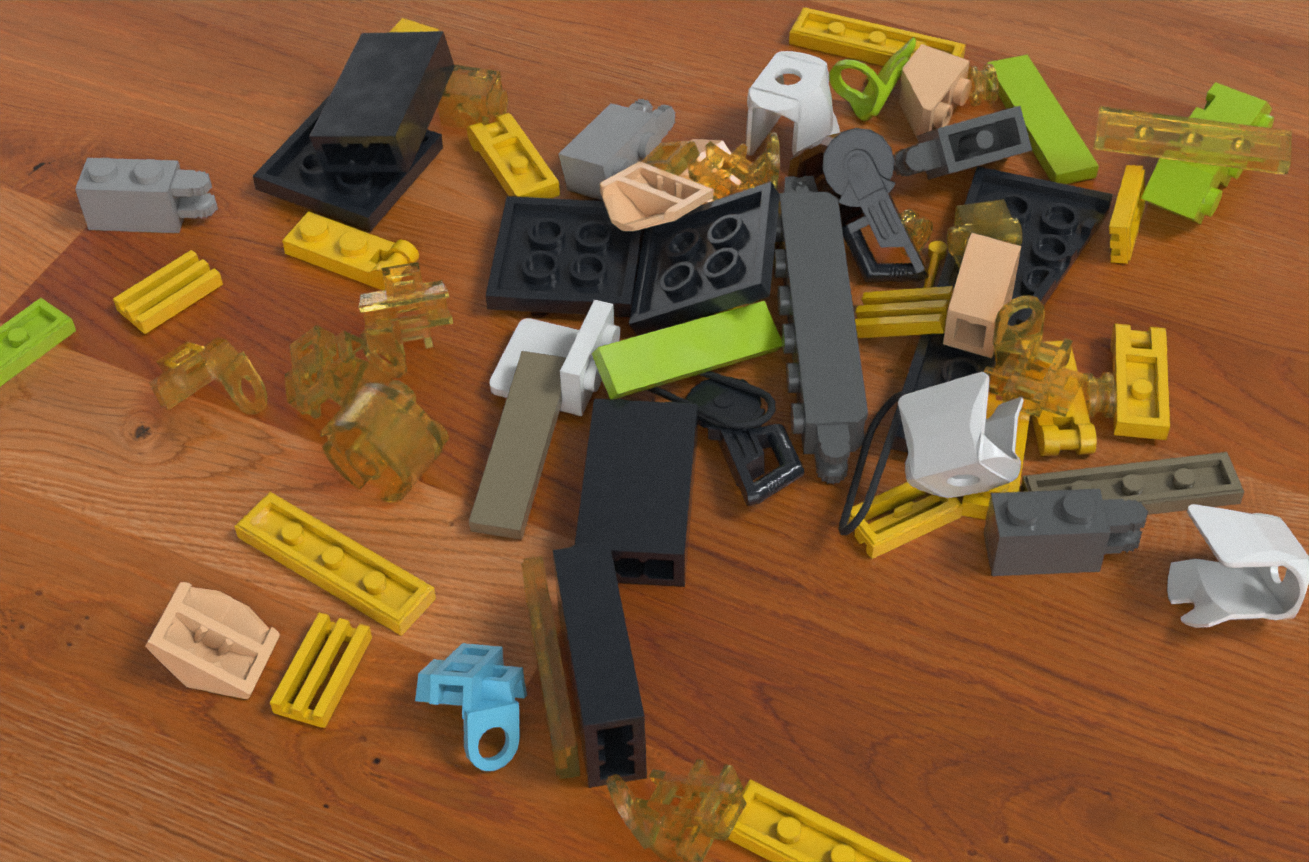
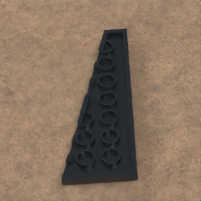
M977 166L937 287H955L971 233L1021 246L1009 318L992 358L944 345V333L921 335L902 391L908 394L979 372H984L989 376L990 384L1107 217L1113 194ZM901 420L891 449L909 453Z

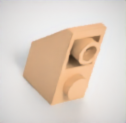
M921 44L902 68L899 105L916 138L917 135L948 126L956 106H963L972 86V81L967 79L969 60Z
M971 233L948 308L943 340L944 345L992 358L1009 318L1021 246Z

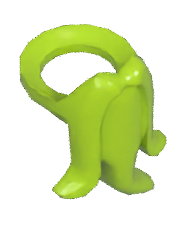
M912 37L885 63L878 76L869 66L856 60L845 59L838 61L831 68L829 81L832 88L850 103L859 119L867 121L872 116H878L901 77L902 68L909 61V57L914 51L916 39ZM847 68L856 69L867 76L866 79L869 82L863 93L851 88L843 81L841 77L842 70Z

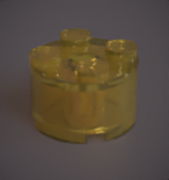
M392 380L388 386L376 382L361 385L321 430L320 437L327 436L328 441L323 445V451L333 467L348 482L358 489H361L368 483L380 489V492L375 496L376 498L393 503L403 500L441 455L443 446L449 440V435L440 423L431 419L415 403L417 400L416 395L409 386L398 380Z

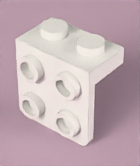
M594 300L580 330L531 318L521 320L489 381L491 392L494 395L507 398L521 351L566 357L560 370L562 393L560 411L582 416L593 391L596 392L599 389L602 381L591 353L600 346L618 342L620 338V327L614 325L613 304Z

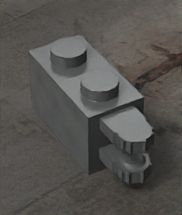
M1021 106L917 135L918 144L901 149L893 155L895 160L894 171L897 175H901V177L926 171L927 178L930 180L1032 151Z
M1100 489L991 493L983 532L991 576L1100 572L1105 554L1122 553V551L1128 553V551L1133 552L1135 548L1138 549L1142 535L1140 528L1145 526L1148 510L1141 504L1142 502H1137L1136 499H1128L1127 501L1123 499L1103 500Z

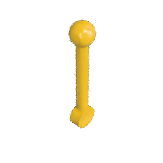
M933 241L928 246V256L931 258L928 267L929 277L925 279L923 288L934 286L939 262L947 255V245L942 241Z

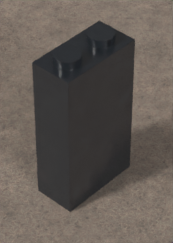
M444 31L361 33L309 136L324 172L409 171L455 69Z
M594 399L575 545L609 542L618 583L685 587L698 438V404Z
M581 543L569 548L553 550L559 620L589 788L647 779L645 715L610 543Z

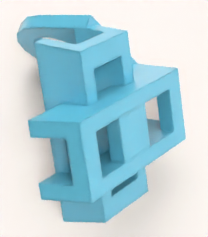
M462 643L445 660L433 659L418 673L415 701L429 702V704L434 705L450 704L462 706L464 749L466 757L475 767L483 771H495L509 763L518 750L520 739L519 702L515 698L524 699L527 696L523 667L504 666L503 647ZM493 727L502 728L506 737L502 750L493 757H482L478 749L481 736Z

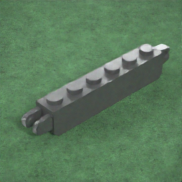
M794 176L785 177L784 193H779L775 242H779L780 249H774L773 265L775 278H783L784 286H778L779 315H787L788 324H782L783 354L792 353L793 363L786 364L787 392L796 393L797 403H791L792 434H801L803 454H814L818 478H821L822 482L826 481L827 484L832 483L834 485V483H840L841 480L844 481V478L847 477V461L850 457V452H855L863 445L865 438L864 424L868 417L838 198L832 194L818 192L813 176L801 178Z

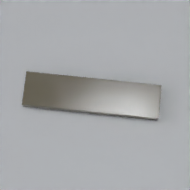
M521 351L469 518V526L472 532L523 539L562 405L560 370L566 357Z
M1227 452L1025 475L1022 477L1021 482L1022 492L1100 489L1103 500L1123 499L1127 501L1128 499H1136L1137 502H1142L1141 504L1148 510V515L1185 511L1188 509V506L1193 504L1208 507L1241 504L1244 490Z

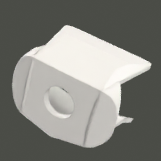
M793 51L777 52L748 90L746 154L750 156L754 154L781 116L794 122L793 156L798 151L828 135L840 133L837 118L833 112L827 63L818 57ZM783 74H794L799 76L801 80L793 85H784Z
M984 372L903 395L898 401L909 452L905 462V475L908 484L933 495L952 498L986 492L1014 481L1021 469V461L1015 453L1018 416L1024 401L1023 398L1019 397L998 405L992 416L986 419L990 379Z
M1195 504L1188 506L1187 514L1219 562L1202 559L1171 562L1167 587L1170 603H1193L1195 605L1193 610L1181 617V622L1188 626L1200 628L1211 627L1227 620L1261 618L1286 620L1295 618L1302 605L1309 584V556L1282 518L1270 514H1251ZM1278 566L1287 568L1282 582L1279 578Z

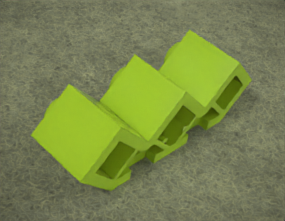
M1216 82L1207 92L1205 99L1207 103L1204 109L1196 107L1180 128V137L1176 146L1169 143L1161 154L1141 199L1151 205L1198 224L1202 223L1205 215L1211 217L1217 209L1223 193L1222 190L1217 189L1219 184L1227 187L1231 177L1238 179L1242 174L1249 157V153L1244 151L1245 148L1253 151L1257 141L1263 143L1274 122V117L1269 115L1272 108L1267 101Z

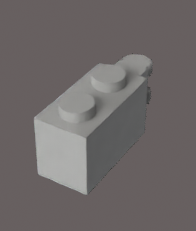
M638 99V101H635V104H631L629 107L611 103L559 153L567 190L603 201L600 194V183L639 161L649 165L662 152L661 140L668 134V131H671L675 123L676 112L668 105H661L652 112L653 106L648 100Z
M87 158L75 188L89 230L179 233L184 218H207L218 210L215 196L207 193L212 188L209 173L206 174L205 171L201 172L200 170L198 172H195V170H181L179 162L175 160Z

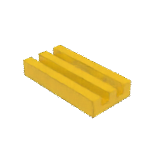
M1126 165L1109 225V234H1112L1110 238V248H1112L1110 257L1113 263L1128 264V260H1131L1146 201L1141 199L1146 188L1145 169H1143V166Z
M190 250L119 294L113 300L117 311L141 332L146 334L219 288L223 283L220 273L215 268L210 270L209 264L203 259L199 261L197 254Z
M953 286L864 292L861 298L864 305H859L855 311L858 319H855L857 338L945 333L948 308L954 291Z
M905 482L874 497L868 513L855 529L854 537L860 544L865 542L867 545L866 552L873 559L961 518L963 505L956 497L945 498L933 494L913 503L911 500L927 492L921 491ZM863 502L852 507L848 524L857 515ZM894 509V513H891L870 524L866 522L876 516H879L889 510Z
M319 612L270 701L273 713L326 728L372 639L370 626L359 624L357 629L352 628L349 620L339 618L337 623L331 622L329 615ZM329 637L328 640L326 641V643H325V645H324V647H323V649H322L320 655L318 656V658H317V660H316V662H315L313 668L311 669V671H310V673H309V675H308L306 681L304 682V684H303V686H302V688H301V690H300L298 696L296 697L294 703L292 704V702H293V700H294V698H295L297 692L299 691V689H300V687H301V685H302L304 679L306 678V676H307V674H308V672H309V670H310L312 664L314 663V661H315V659H316V657H317L319 651L321 650V648H322V646H323V644H324L326 638ZM343 641L349 642L315 709H308L319 686L325 681L330 671V665Z

